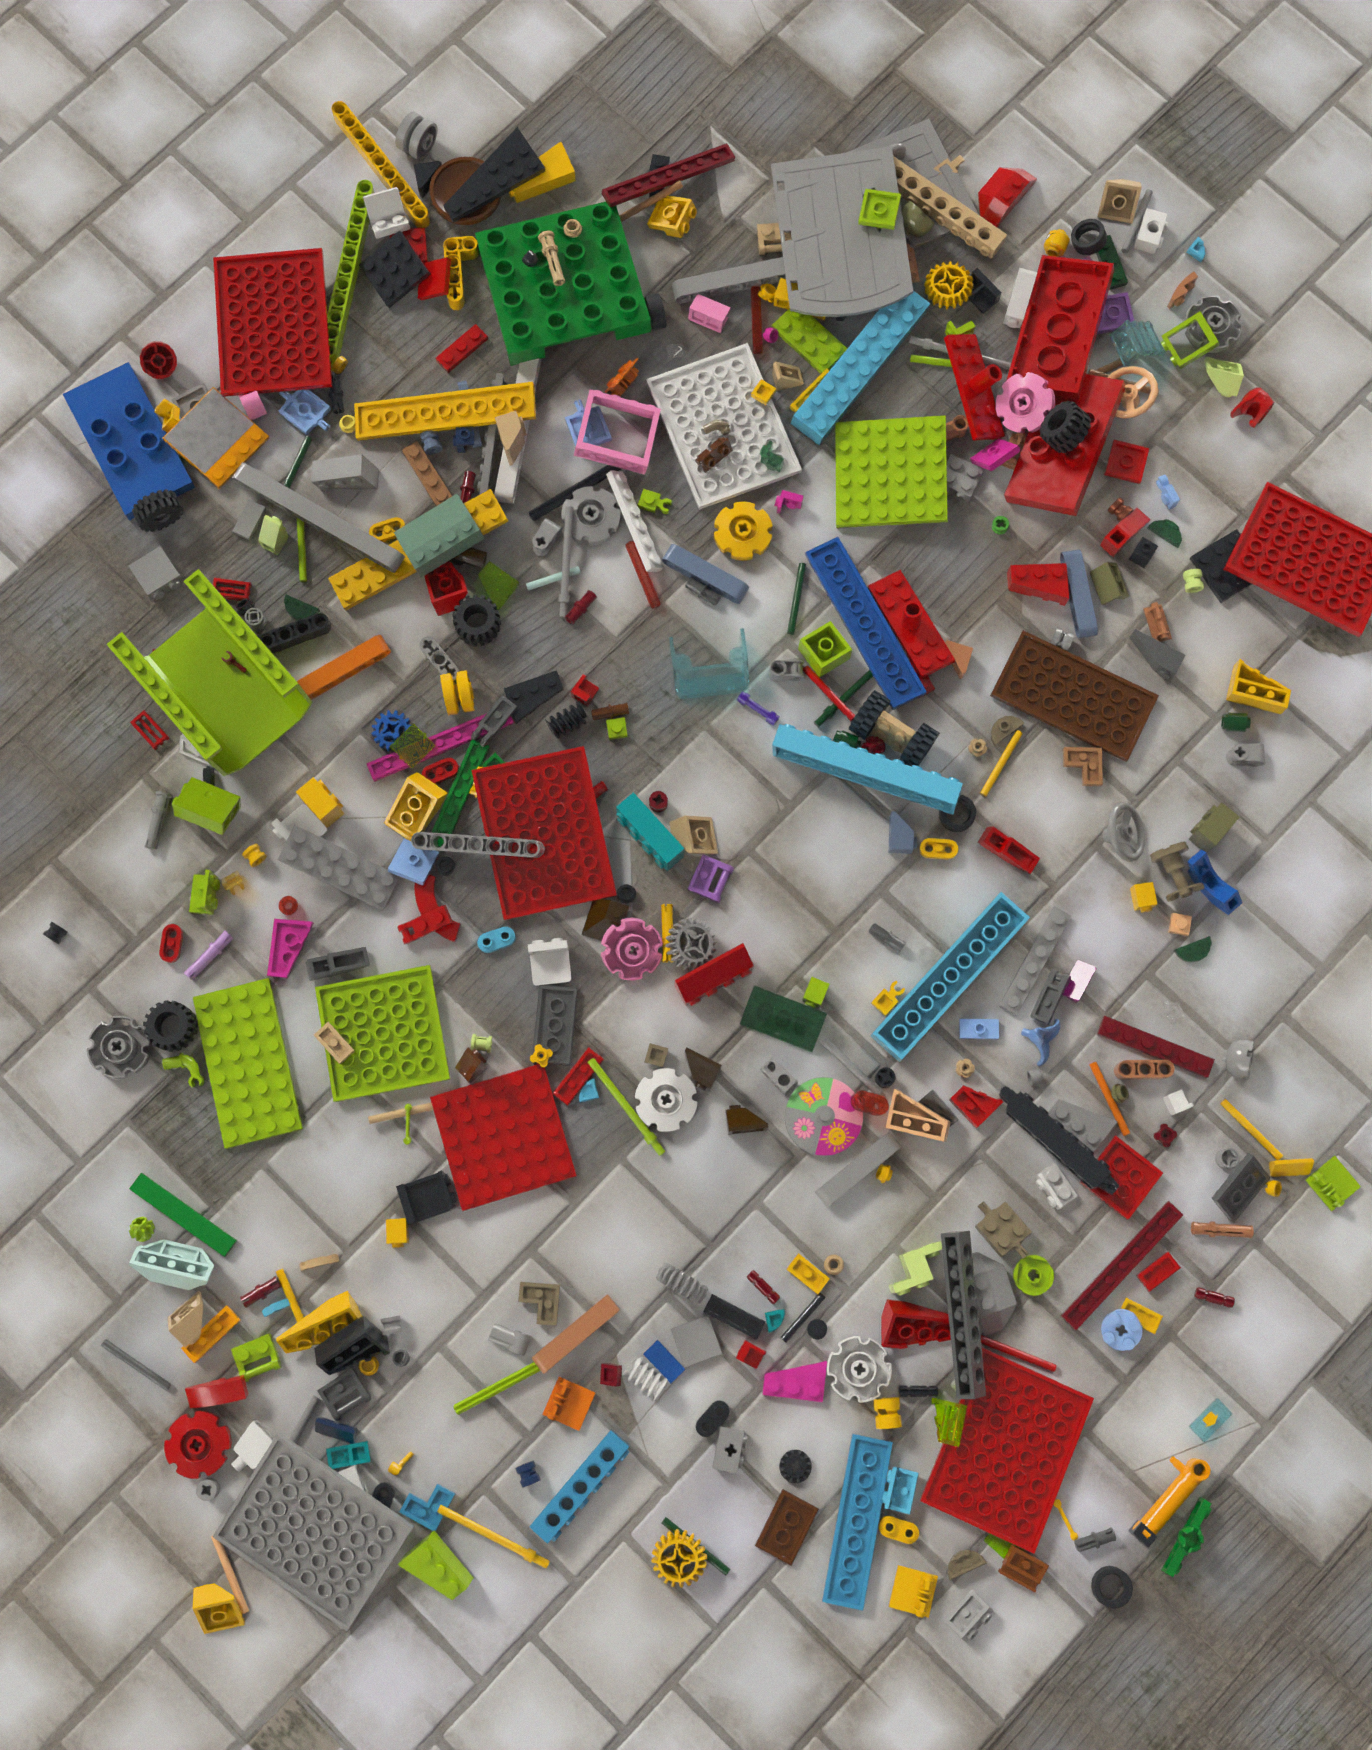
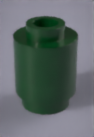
M1228 712L1222 715L1221 728L1226 729V731L1246 732V729L1250 728L1251 718L1247 717V713Z
M837 730L833 739L837 743L840 741L848 743L850 747L855 749L860 747L861 741L858 740L859 736L844 730L842 732Z

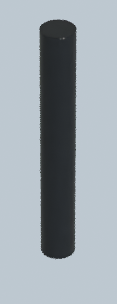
M819 1292L780 1338L787 1343L826 1297Z

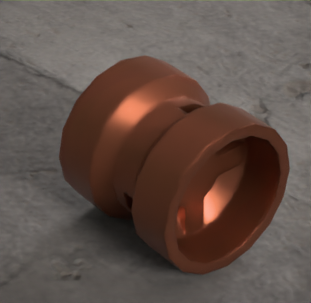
M1119 497L1107 511L1111 515L1115 514L1117 521L1121 522L1133 509L1130 506L1124 505V500Z

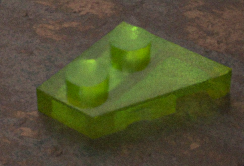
M490 561L478 574L486 593L492 602L496 604L498 610L519 586V582Z
M932 1397L931 1402L935 1405L937 1414L934 1416V1420L937 1426L938 1442L959 1447L967 1405Z

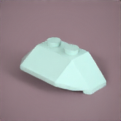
M160 1240L145 1246H137L129 1262V1266L149 1281L186 1290L207 1284L214 1269V1264L202 1248L168 1240Z

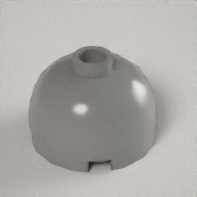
M1237 1040L1230 1044L1228 1050H1224L1222 1061L1226 1062V1069L1234 1077L1248 1080L1255 1041Z

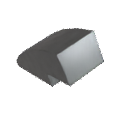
M366 947L329 953L327 956L311 958L306 961L309 981L332 977L370 966Z

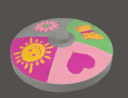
M829 1077L813 1078L799 1085L789 1097L785 1108V1125L792 1141L803 1151L816 1156H833L848 1149L858 1138L863 1125V1109L856 1093L845 1083Z

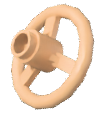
M1130 366L1120 368L1107 377L1116 379L1122 375L1132 373L1143 376L1136 384L1125 385L1126 389L1121 403L1127 411L1117 410L1115 417L1122 419L1137 417L1145 413L1154 404L1158 395V383L1152 373L1144 368ZM1149 383L1151 387L1149 398L1141 407L1137 408L1140 403L1138 392Z

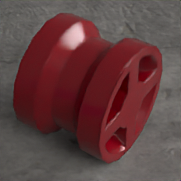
M662 791L653 792L649 797L650 809L656 813L665 811L668 806L667 795Z

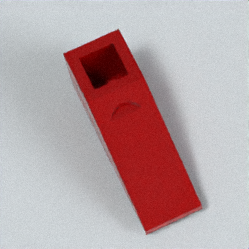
M1136 508L1104 537L1100 546L1114 558L1151 519L1140 509Z

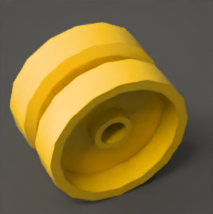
M467 670L457 672V684H455L451 673L440 675L448 716L458 714V702H461L464 712L475 711L474 693Z

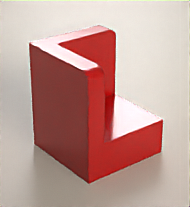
M583 674L571 690V697L588 707L599 691V687L589 682L587 676Z
M744 1340L735 1358L757 1369L766 1351Z

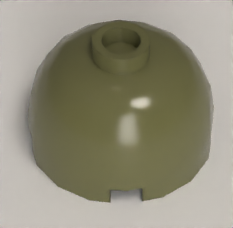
M908 201L901 210L904 220V232L907 236L912 234L915 237H922L935 225L911 201Z

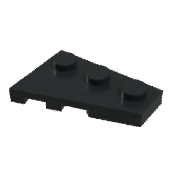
M557 670L504 688L507 699L518 707L513 713L516 724L525 716L534 712L541 704L546 703L563 690Z

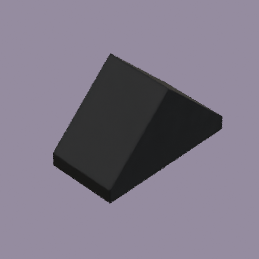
M439 160L414 164L418 191L421 198H424L430 190L431 179L436 170L442 165V162Z

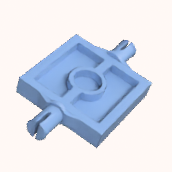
M309 389L297 390L292 394L288 391L279 392L286 399L285 404L278 410L279 413L305 435H308L318 425L324 431L330 429V425L323 420L331 410L330 406Z
M581 399L574 402L577 412L565 417L575 447L585 410ZM600 407L591 408L583 442L600 446L603 443L612 441Z

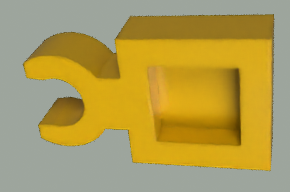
M897 981L891 984L889 992L884 988L871 1002L884 1016L899 1002L895 997L901 996L905 991V988H902L901 991H895L894 986L898 983Z

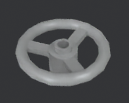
M1120 802L1115 804L1110 811L1108 827L1103 830V838L1106 843L1112 844L1115 852L1122 860L1128 862L1136 861L1142 855L1145 846V831L1137 810L1131 804ZM1120 810H1125L1122 822L1116 824L1117 814ZM1131 817L1137 830V844L1132 839L1133 829L1129 826ZM1125 842L1134 853H1126L1120 843Z

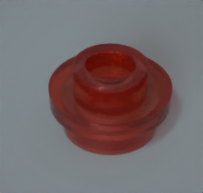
M285 896L279 901V910L284 915H292L298 909V902L292 896ZM287 903H292L290 909H286Z

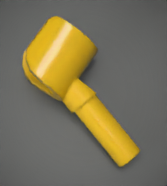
M410 1451L399 1464L393 1461L388 1468V1472L398 1475L404 1464L414 1454Z

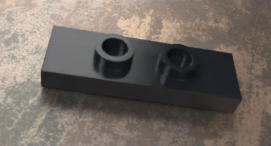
M714 1294L711 1295L703 1311L756 1340L766 1322Z

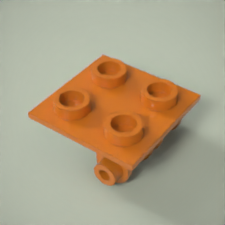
M638 358L633 361L629 360L619 368L618 374L612 377L606 384L608 388L605 393L611 391V395L621 397L625 389L628 388L627 385H631L638 376V369L633 367Z
M559 1376L542 1415L580 1431L596 1392Z

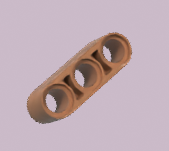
M1125 1060L1114 1067V1075L1121 1080H1161L1172 1076L1175 1067L1169 1060ZM1122 1065L1128 1068L1129 1072L1127 1075L1121 1072L1120 1068ZM1141 1065H1145L1148 1068L1147 1075L1141 1073ZM1161 1065L1166 1066L1168 1070L1166 1075L1160 1072Z

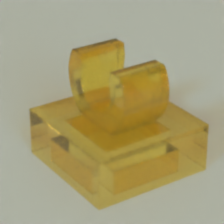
M238 870L221 879L225 890L230 889L232 895L236 894L233 889L236 885L240 886L242 890L245 889L242 876Z

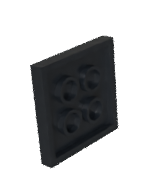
M398 231L359 264L366 277L389 308L431 275L401 231Z
M1237 529L1190 557L1196 569L1202 570L1203 579L1220 603L1253 585L1224 570L1240 536V532Z

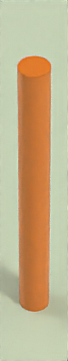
M1097 1062L1089 1064L1123 1136L1130 1134Z

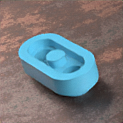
M501 927L480 935L477 944L482 952L491 953L511 946L515 942L516 936L510 927ZM504 933L509 934V937L507 939L502 938V935ZM489 939L490 944L484 945V940Z

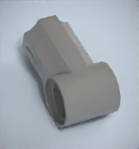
M494 1324L488 1340L524 1356L532 1336L517 1330H510L499 1324Z

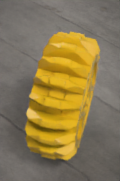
M951 261L948 265L942 262L941 267L936 264L935 269H931L929 274H927L924 283L925 294L928 295L929 301L932 300L933 306L939 304V308L945 306L948 310L949 306H952L955 309L956 304L962 306L963 301L967 302L968 297L971 296L973 278L970 276L969 270L965 271L964 265L959 267L958 262L955 265H952ZM960 287H963L959 292L954 294V292L959 290Z
M679 1529L675 1530L674 1535L671 1531H668L667 1537L662 1535L660 1541L655 1543L657 1549L652 1551L655 1557L651 1561L656 1564L653 1568L654 1571L660 1570L658 1578L664 1576L665 1584L669 1580L672 1581V1587H675L676 1582H679L680 1588H683L684 1582L691 1586L692 1580L697 1582L699 1579L698 1575H703L704 1571L702 1568H706L707 1565L704 1561L707 1559V1554L703 1553L705 1546H699L701 1543L700 1539L693 1540L694 1533L690 1537L686 1536L687 1530H684L682 1535H680ZM675 1544L674 1552L663 1555L664 1550L668 1546ZM683 1545L690 1548L692 1552L686 1551L683 1548ZM677 1554L680 1555L681 1558L683 1557L681 1565L680 1561H677L678 1559H676ZM696 1562L692 1570L684 1573L686 1564ZM667 1565L673 1566L676 1572L669 1569Z

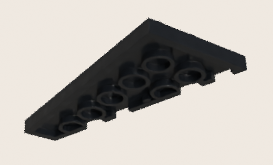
M518 127L443 205L444 210L453 223L545 172L544 165Z

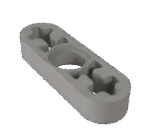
M429 636L422 638L420 641L422 653L440 675L448 673L445 669L448 666L449 670L455 674L453 677L454 682H457L456 674L459 671L457 666L434 638ZM425 643L431 644L435 651L433 654L429 648H426ZM439 655L445 657V661L442 664L435 663V658Z

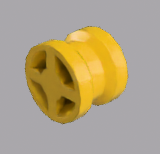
M257 843L249 846L242 853V856L249 860L251 867L258 866L267 857L264 852L260 851V846Z

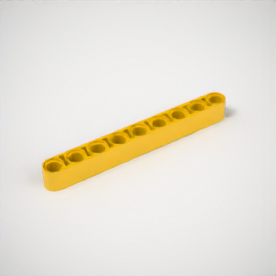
M343 101L334 102L331 110L336 124L387 190L395 187L398 190H403L399 193L404 212L417 228H427L430 224V218L425 205L346 103Z

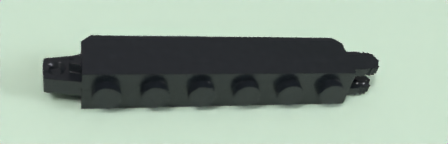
M1008 1086L1001 1088L999 1095L1007 1104L1006 1114L1089 1189L1100 1188L1109 1195H1112L1119 1188L1117 1182L1110 1175L1109 1165L1103 1160L1098 1161L1093 1156L1094 1152L1087 1146L1083 1147L1078 1143L1079 1139L1071 1132L1068 1134L1063 1129L1064 1126L1057 1119L1053 1121L1048 1116L1049 1113L1045 1108L1036 1106L1033 1103L1034 1099L1026 1092L1023 1094L1021 1091L1017 1094Z

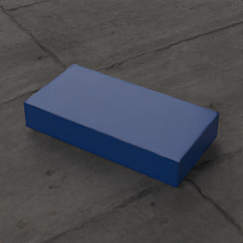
M659 1340L655 1341L643 1353L656 1369L668 1379L670 1384L685 1370Z

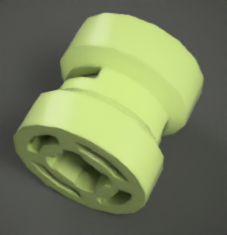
M1190 569L1183 572V579L1186 581L1185 592L1195 593L1204 589V584L1201 581V569Z

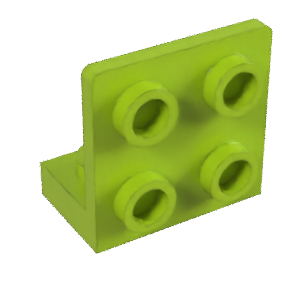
M205 870V875H193L190 913L214 915V909H217L218 899L216 898V892L220 889V879L211 870Z

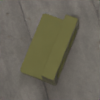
M1106 562L1090 571L1102 605H1106L1115 599L1124 600L1129 597L1117 563Z

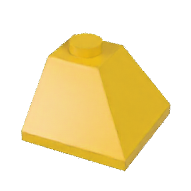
M215 1583L194 1588L192 1609L204 1634L245 1625L243 1615L232 1594Z

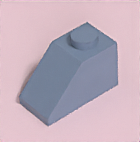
M891 811L889 816L888 853L911 854L913 848L917 847V837H914V831L895 811Z

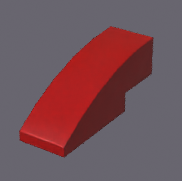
M994 826L986 827L977 842L999 858L1028 874L1032 873L1040 860L1037 855L1013 837H1007Z
M244 1375L229 1379L221 1378L185 1388L190 1408L208 1407L246 1399L249 1394Z

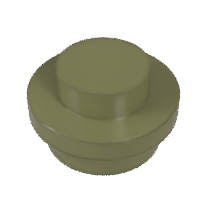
M1115 1084L1111 1090V1095L1117 1103H1124L1129 1098V1091L1125 1085Z

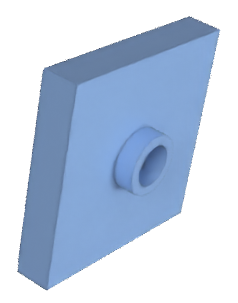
M403 839L388 867V872L424 885L439 856V852L416 849L411 844V841Z

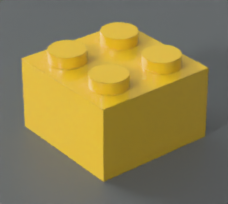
M313 777L296 791L301 800L326 828L330 827L344 815V812L341 810L343 805L333 793L329 795L331 792L321 779L317 782Z

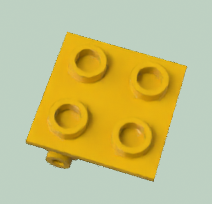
M898 1565L888 1607L916 1614V1616L921 1618H929L938 1576Z

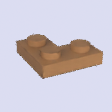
M1063 748V767L1082 768V786L1103 785L1102 748Z

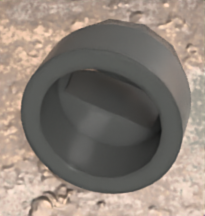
M397 1350L393 1354L392 1360L396 1366L403 1367L409 1363L410 1356L405 1350Z

